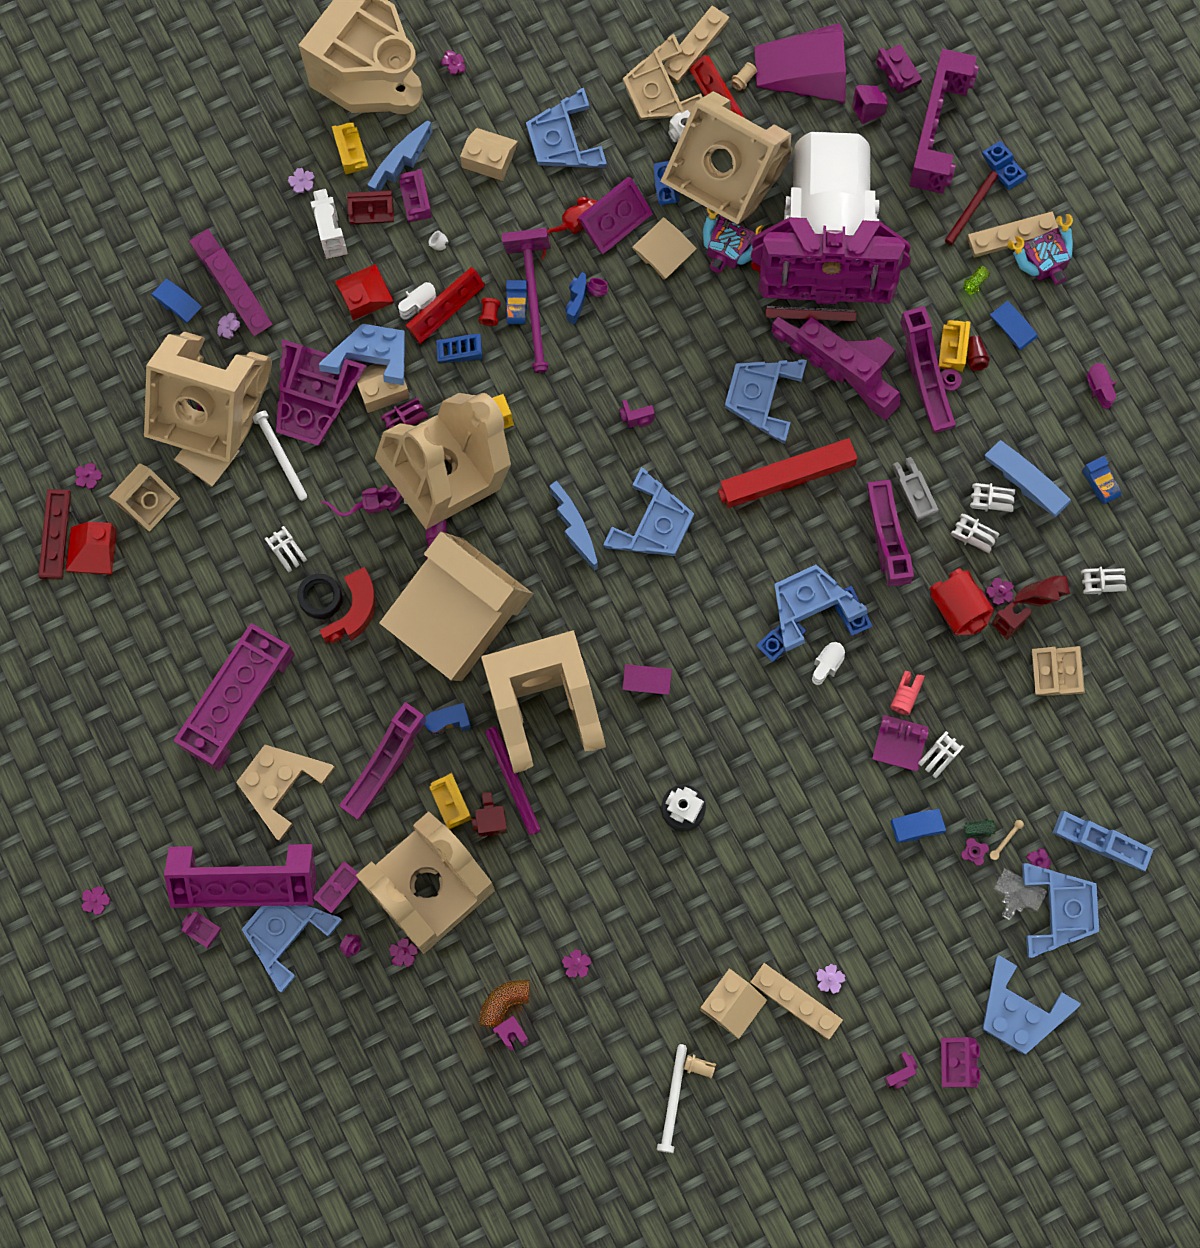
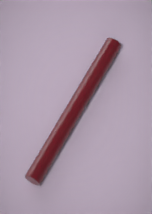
M991 171L946 237L945 242L952 245L997 179L998 174Z

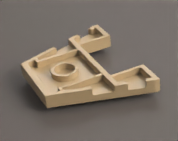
M674 34L669 36L662 45L658 46L652 54L641 61L622 80L640 120L671 118L675 114L683 113L686 110L691 113L695 102L703 98L700 93L681 102L678 99L662 63L682 54Z
M264 745L238 779L237 784L275 838L281 842L293 824L275 812L274 809L302 772H305L323 785L335 767L332 764Z

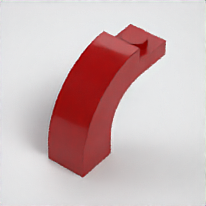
M365 567L344 577L352 593V606L342 619L319 630L326 644L338 642L346 633L352 641L371 622L375 612L376 595Z

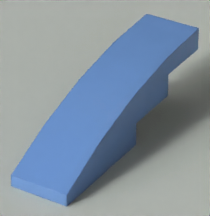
M430 121L424 122L408 134L390 152L367 185L369 192L381 191L387 180L395 183L405 165L411 168L414 167L433 132Z
M1001 440L985 454V459L1001 470L1006 479L1018 486L1023 495L1056 517L1071 502V499L1049 478Z
M555 481L549 486L550 493L561 505L557 508V514L568 527L565 530V538L595 571L598 569V562L583 519L570 497L560 484Z
M1060 811L1052 832L1074 844L1141 871H1146L1154 850L1115 830H1108L1089 820L1084 821L1066 811Z

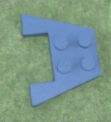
M584 88L576 91V94L570 98L566 97L554 108H549L526 122L537 165L588 168L607 167L602 146L584 151L578 150L568 114L589 109Z
M362 324L319 363L320 371L340 374L344 360L351 359L387 365L383 374L384 382L404 385L405 331Z
M802 359L795 362H787L786 360L779 361L778 363H736L725 408L785 444L791 422L768 417L778 377L802 382L807 360Z
M641 467L632 488L653 497L634 536L612 527L603 547L606 549L675 556L692 522L694 513Z
M817 565L775 583L783 643L786 652L805 643L804 637L796 623L822 610L838 604L848 622L868 614L867 608L862 603H858L848 591L845 592L837 585L834 579Z
M1022 863L1023 885L1048 884L1051 934L1026 935L1027 957L1038 956L1041 953L1051 951L1059 946L1099 932L1096 883L1028 863Z
M307 905L261 906L242 928V931L260 958L275 986L283 993L296 976L278 962L282 954L309 922L330 937L343 920L335 915L333 916Z
M997 955L994 962L995 966L982 1030L1025 1055L1073 1013L1081 1003L1061 992L1049 1013L1045 1012L1006 989V985L1017 966Z

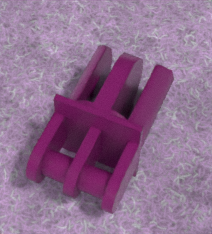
M1096 363L1086 375L1093 393L1091 398L1097 396L1101 406L1104 409H1109L1116 399V393L1113 388L1117 382L1112 381L1103 364Z
M415 398L399 408L394 406L393 410L381 416V420L385 421V427L390 429L400 423L413 426L428 418V414L424 411L423 406L419 404V399ZM397 415L398 418L394 420L391 419L393 416Z

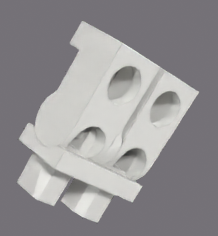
M326 189L314 191L315 201H311V206L326 259L348 254L342 230L338 226V215L333 197L328 198Z

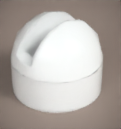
M440 231L433 233L429 239V246L438 251L444 250L446 248L445 244H448L447 237Z

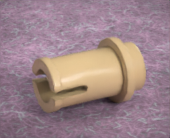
M747 62L737 75H733L731 81L733 88L738 91L745 89L747 82L757 73L756 67Z
M694 1054L692 1056L687 1055L683 1068L688 1070L687 1073L694 1072L712 1078L716 1063L695 1058L696 1055Z

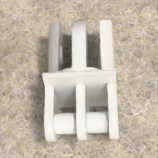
M425 282L411 293L406 291L407 298L398 305L401 318L408 320L416 313L419 314L436 298L435 288L431 283Z
M979 483L972 485L974 493L971 494L973 502L970 503L971 508L982 509L985 512L988 509L1013 512L1012 504L1014 503L1013 495H1015V489L992 487V483L990 485ZM981 490L987 491V494H982ZM980 500H986V504L980 503Z
M961 514V520L956 523L955 526L957 528L951 532V535L963 541L964 545L969 543L986 553H990V546L995 544V539L998 538L999 533L979 523V519L976 520L966 514ZM969 523L973 525V528L966 526V524ZM962 531L968 533V537L961 534Z
M283 526L281 531L278 533L274 532L272 537L269 539L266 537L265 540L289 573L292 569L282 556L283 553H286L296 568L300 564L290 551L291 547H293L303 563L307 561V558ZM284 536L288 537L284 541L281 540V538H283ZM278 541L280 544L274 547L272 544Z
M1100 567L1082 570L1081 574L1084 575L1082 584L1085 585L1083 593L1100 595L1102 592L1127 591L1126 585L1123 584L1126 582V578L1122 575L1125 573V569H1102ZM1096 574V578L1091 579V575ZM1092 584H1097V588H1092Z
M830 643L816 658L814 665L817 668L812 677L815 685L822 684L828 674L834 677L845 658V650L840 643Z
M947 731L918 762L920 766H923L932 754L936 752L938 755L925 769L929 773L943 758L945 761L932 775L934 778H937L964 748L963 745L959 746L955 742V738L951 739L947 735ZM942 740L948 744L946 747L940 744ZM950 747L956 751L954 754L948 751Z

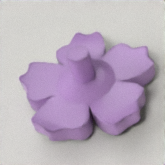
M297 168L293 173L294 176H289L288 183L291 187H294L293 191L297 194L304 193V189L306 191L313 189V180L315 178L313 172L306 171L304 173L302 168Z
M229 313L220 319L217 333L219 337L231 339L233 331L240 327V322L236 320L235 313Z
M830 964L825 967V971L819 969L816 973L817 980L821 981L818 984L820 991L828 992L830 988L833 994L839 992L841 988L840 983L845 981V975L841 971L836 972V965Z

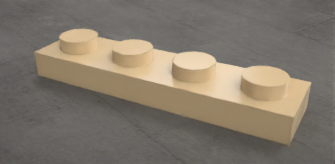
M714 6L709 8L679 45L682 54L665 62L664 68L670 80L679 84L690 68L727 25L729 16Z
M1052 211L968 234L967 240L975 258L1008 249V241H1013L1016 246L1015 236L1022 237L1025 243L1057 228L1058 225Z
M765 963L750 982V984L827 1040L831 1038L843 1021V1019Z

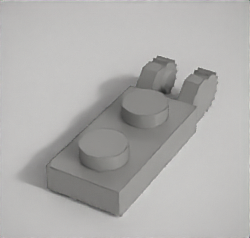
M912 457L906 458V465L911 473L910 475L905 476L901 465L898 462L894 463L893 469L916 521L918 522L938 514L939 509L921 471H918Z

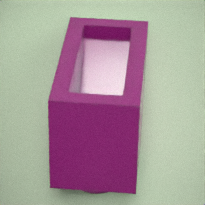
M856 86L852 108L862 125L886 113L888 99L884 92L881 93L877 86Z

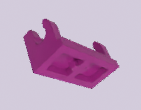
M422 169L400 175L401 180H399L408 223L432 218Z
M625 664L622 690L669 695L672 669Z
M344 861L313 899L331 914L359 881L356 877L358 872Z
M514 1016L493 1029L496 1036L501 1037L509 1050H514L510 1039L512 1042H515V1036L523 1046L530 1043Z

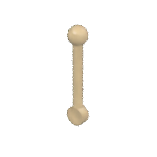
M1015 821L1014 828L999 847L990 853L991 860L999 858L1001 850L1017 830L1023 828V821Z

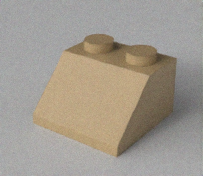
M476 128L468 136L460 155L462 168L503 181L518 141Z
M373 364L366 367L357 382L367 413L410 398L405 380L404 385L384 382L383 374L387 365Z
M140 463L109 496L124 512L149 532L180 499L150 468Z
M729 968L701 1006L700 1011L739 1039L767 999L750 983Z

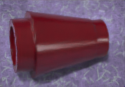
M971 336L968 339L967 364L973 371L984 370L988 367L990 358L981 341V337Z

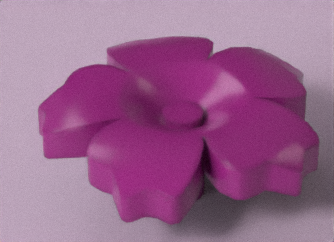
M446 51L444 53L445 56L440 61L442 66H448L447 70L450 75H455L457 72L464 73L466 67L463 64V57L460 54L456 55L454 51Z
M92 462L85 464V469L81 466L75 469V475L78 477L75 483L82 488L87 486L88 490L94 489L97 485L96 481L102 479V473L96 469V465Z
M994 578V581L991 583L992 587L986 588V594L989 598H993L992 603L997 606L1003 604L1004 601L1010 603L1014 599L1013 592H1011L1014 588L1012 582L1004 581L1002 584L1001 578Z
M1039 848L1037 852L1028 853L1026 857L1031 862L1028 864L1049 869L1051 865V859L1047 858L1048 854L1045 849Z
M97 886L92 888V892L86 889L82 893V900L86 901L81 905L83 911H88L89 913L93 911L95 915L102 914L105 910L103 905L110 904L108 895L103 894L104 888Z
M404 938L397 942L398 946L391 945L389 951L391 956H395L391 961L394 966H403L405 964L409 967L413 965L415 961L413 955L418 954V947L414 946V944L409 945V939Z
M574 949L570 953V957L564 956L562 960L564 968H568L565 974L569 978L577 977V972L581 978L587 976L589 969L586 966L591 964V958L587 957L586 954L581 957V950Z

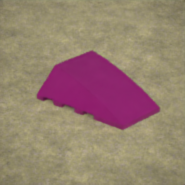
M840 23L754 46L757 88L783 93L786 91L795 92L796 95L805 96L806 94L816 96L821 100H838V103L845 104L846 67L843 30Z
M282 339L281 381H279L280 397L277 409L276 432L319 446L367 365L345 359L340 374L320 371L319 363L329 354Z

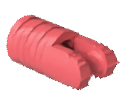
M905 671L890 708L899 714L910 715L925 676L917 674L910 688L908 685L911 679V672Z

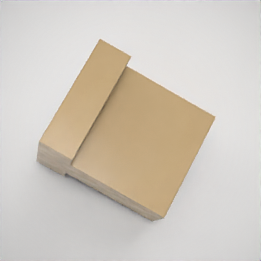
M440 532L424 553L428 559L379 623L450 680L463 681L512 615L518 616L533 596V593L463 538Z

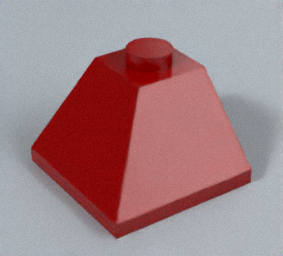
M376 264L335 281L352 320H356L394 303Z
M86 522L71 527L66 572L112 575L117 530L112 523Z

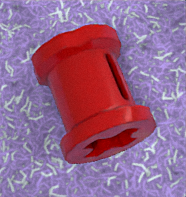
M494 298L481 299L483 307L478 322L486 326L498 325L497 312L498 308L501 307V302Z

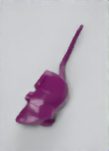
M383 485L381 489L369 488L363 491L362 501L354 505L346 513L338 511L329 502L321 501V503L329 506L338 516L346 517L352 515L360 508H364L369 514L379 513L387 508L393 512L399 507L403 497L397 488Z

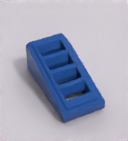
M481 334L436 340L438 363L483 360ZM470 344H474V351H470ZM453 345H457V354H453ZM461 345H465L466 352H461ZM443 346H448V355L444 356Z

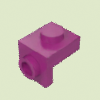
M627 399L622 401V408L619 409L622 422L627 421L628 428L634 426L645 427L650 425L652 421H655V412L652 405L630 411Z
M194 911L193 914L189 913L182 922L183 928L181 929L182 932L207 949H209L222 930L197 911Z
M906 1051L899 1055L905 1068L884 1078L888 1088L894 1085L895 1089H898L909 1083L907 1078L917 1074L915 1071L918 1068L913 1056H908Z

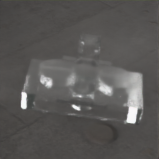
M1005 868L993 891L1004 896L1002 902L1007 905L1001 916L1008 920L1013 917L1016 909L1022 912L1025 907L1036 913L1047 893V890L1037 885H1023L1022 877Z

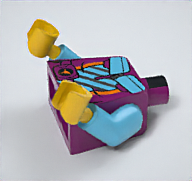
M707 208L709 216L706 217L703 228L704 246L708 249L707 255L713 259L709 266L710 269L716 273H721L725 265L735 269L739 264L743 265L751 261V251L753 250L751 239L761 232L764 225L759 226L755 233L721 216L717 219L716 215L718 213Z
M1066 214L1067 221L1064 224L1062 223V217H1057V224L1062 226L1060 230L1057 227L1025 243L1022 237L1015 236L1016 246L1013 241H1008L1007 246L1009 249L1015 250L1014 257L1022 271L1035 276L1038 280L1050 276L1055 285H1059L1067 279L1063 270L1067 268L1072 258L1073 239L1071 228H1069L1073 222L1071 215Z

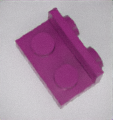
M901 44L887 51L884 48L879 49L876 59L877 65L880 70H884L890 87L895 88L898 94L921 83V76Z
M970 1037L941 1038L942 1087H978L981 1077L980 1069L977 1068L980 1046L976 1039Z

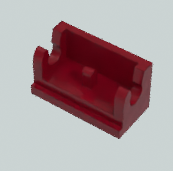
M391 191L347 193L350 225L394 222V206Z
M1015 601L1011 602L1003 611L1000 609L991 623L1006 640L1026 623L1032 613L1028 607L1023 609L1020 614L1014 613L1013 607L1018 604Z

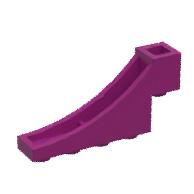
M206 229L188 240L191 248L224 292L252 336L273 325L224 248H220L210 230Z
M922 306L905 311L900 320L907 341L904 353L932 432L934 434L955 428L956 424L944 389L934 346L932 325L926 308Z
M777 317L772 324L771 330L776 339L788 343L791 349L798 355L803 354L814 367H820L826 371L827 376L833 381L838 380L842 384L845 382L846 379L832 365L797 337L796 332L799 328ZM878 336L875 340L846 341L880 365L881 372L891 361L895 353V349Z
M811 317L796 332L797 337L832 365L866 402L868 408L881 418L887 420L901 405L899 391L882 380L881 366Z
M891 481L868 482L867 489L881 572L886 574L888 587L911 584L914 577L911 556L908 553L901 532Z
M405 702L391 720V724L374 755L339 805L341 809L359 821L415 747L413 739L427 722L422 713Z

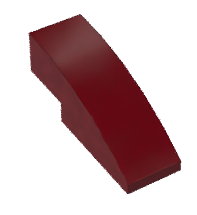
M1052 576L1031 583L1018 592L1015 596V602L1041 607L1059 601V597L1070 594L1067 576Z

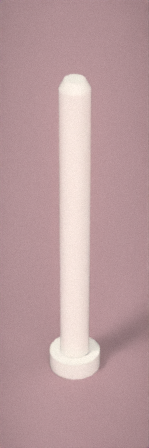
M261 411L252 417L254 423L260 425L299 500H306L307 494L267 421L269 418L268 413Z
M679 1044L677 1047L662 1143L657 1145V1151L674 1153V1146H671L687 1052V1047L683 1044Z

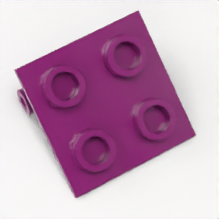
M883 715L872 760L918 772V762L922 757L929 727Z

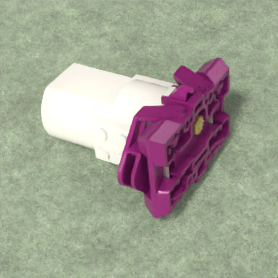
M810 132L801 137L795 144L793 187H791L790 196H786L784 220L760 232L751 239V246L753 248L751 259L761 266L758 291L764 298L816 300V303H822L825 306L837 304L838 301L891 303L895 298L900 271L907 268L911 262L909 256L911 246L908 241L877 219L879 200H875V191H870V146L861 135Z

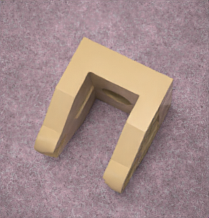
M333 0L299 44L310 87L351 113L391 111L396 114H407L419 107L422 101L421 82L419 77L412 71V68L417 63L413 44L406 38L395 5L388 0ZM400 85L405 87V90L402 92L396 90Z
M713 91L695 102L660 182L732 222L739 224L755 212L784 171L793 147H791V133L776 125H772L767 130L732 112L730 100ZM717 149H726L732 157L733 169L731 168L724 173L718 171L711 162L712 154Z
M183 332L181 335L168 334L146 365L144 437L230 463L251 429L252 417L257 412L271 374V357L255 352H249L247 355L236 354L227 369L224 370L202 363L204 357L199 354V350L205 340L204 337L188 332ZM188 399L199 403L205 412L193 409L187 403Z
M458 393L444 400L438 415L417 426L400 423L384 431L375 456L379 465L426 530L500 490L511 465L504 434L503 416L496 402L486 393L478 395ZM444 459L452 466V472L447 475Z
M574 630L481 656L514 773L533 767L531 753L523 728L524 721L517 698L564 685L584 750L595 751L606 747Z
M427 812L413 825L415 831L376 865L371 861L356 875L361 884L423 954L495 892L493 883L468 850L430 812ZM418 873H432L434 875L438 873L441 876L439 878L440 889L436 897L423 898L414 895L416 893L415 881Z

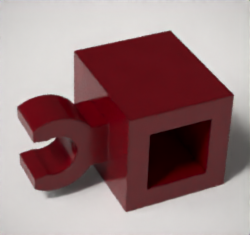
M491 792L482 793L484 809L475 810L476 817L472 818L474 832L478 831L480 837L508 833L504 807H494Z

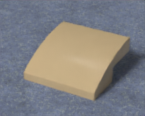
M664 217L632 246V249L646 264L649 263L662 279H666L697 249Z
M183 448L174 459L175 462L191 474H195L210 487L215 484L230 464L229 462ZM237 450V452H236V454L234 455V457L232 458V460H233V459L235 458V456L239 453V450Z
M1080 646L1058 649L1056 647L1032 649L1036 695L1085 693Z

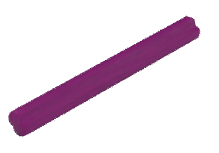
M491 727L485 733L529 835L537 834L540 832V826L517 773L513 771L509 754L497 727Z

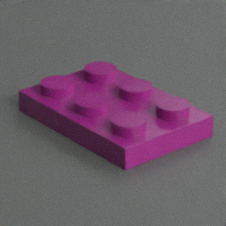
M627 177L581 214L578 220L598 252L604 254L653 213L633 179Z

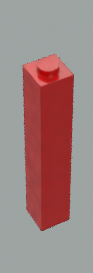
M850 438L720 481V489L717 490L721 503L725 502L728 509L856 466L858 458Z

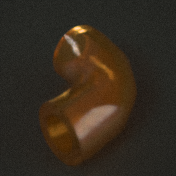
M530 980L507 981L493 989L483 1002L479 1026L497 1027L503 1023L505 1012L509 1007L514 1004H529Z

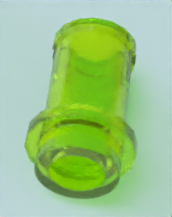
M978 266L972 276L964 280V290L969 294L977 293L980 290V285L990 276L989 270L984 266Z

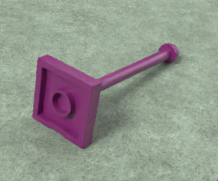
M546 228L501 233L502 242L507 254L521 252L524 254L535 363L532 364V369H534V373L547 372L549 365L548 362H544L532 251L551 249L550 238Z

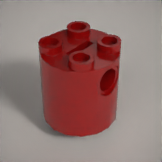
M959 568L949 575L950 579L944 583L939 581L929 588L932 592L930 594L931 599L937 604L942 616L955 635H974L987 627L994 608L981 588L977 586L969 571H962Z

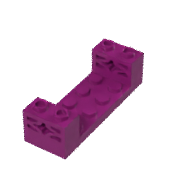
M942 49L910 179V187L944 194L946 186L950 187L956 164H952L954 155L933 151L932 146L944 94L949 92L966 96L968 88L973 89L979 65H975L977 56Z
M250 623L173 740L177 746L219 772L232 753L227 746L276 671L281 674L284 673L295 656L292 648Z
M312 844L288 845L286 866L196 867L193 846L169 847L164 878L170 908L314 905L313 897L315 896L317 874Z

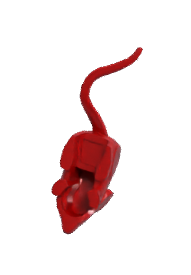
M587 197L578 198V205L569 208L562 215L563 224L548 229V234L560 232L567 228L573 234L582 231L584 228L578 217L598 201ZM546 249L543 250L541 259L545 257Z

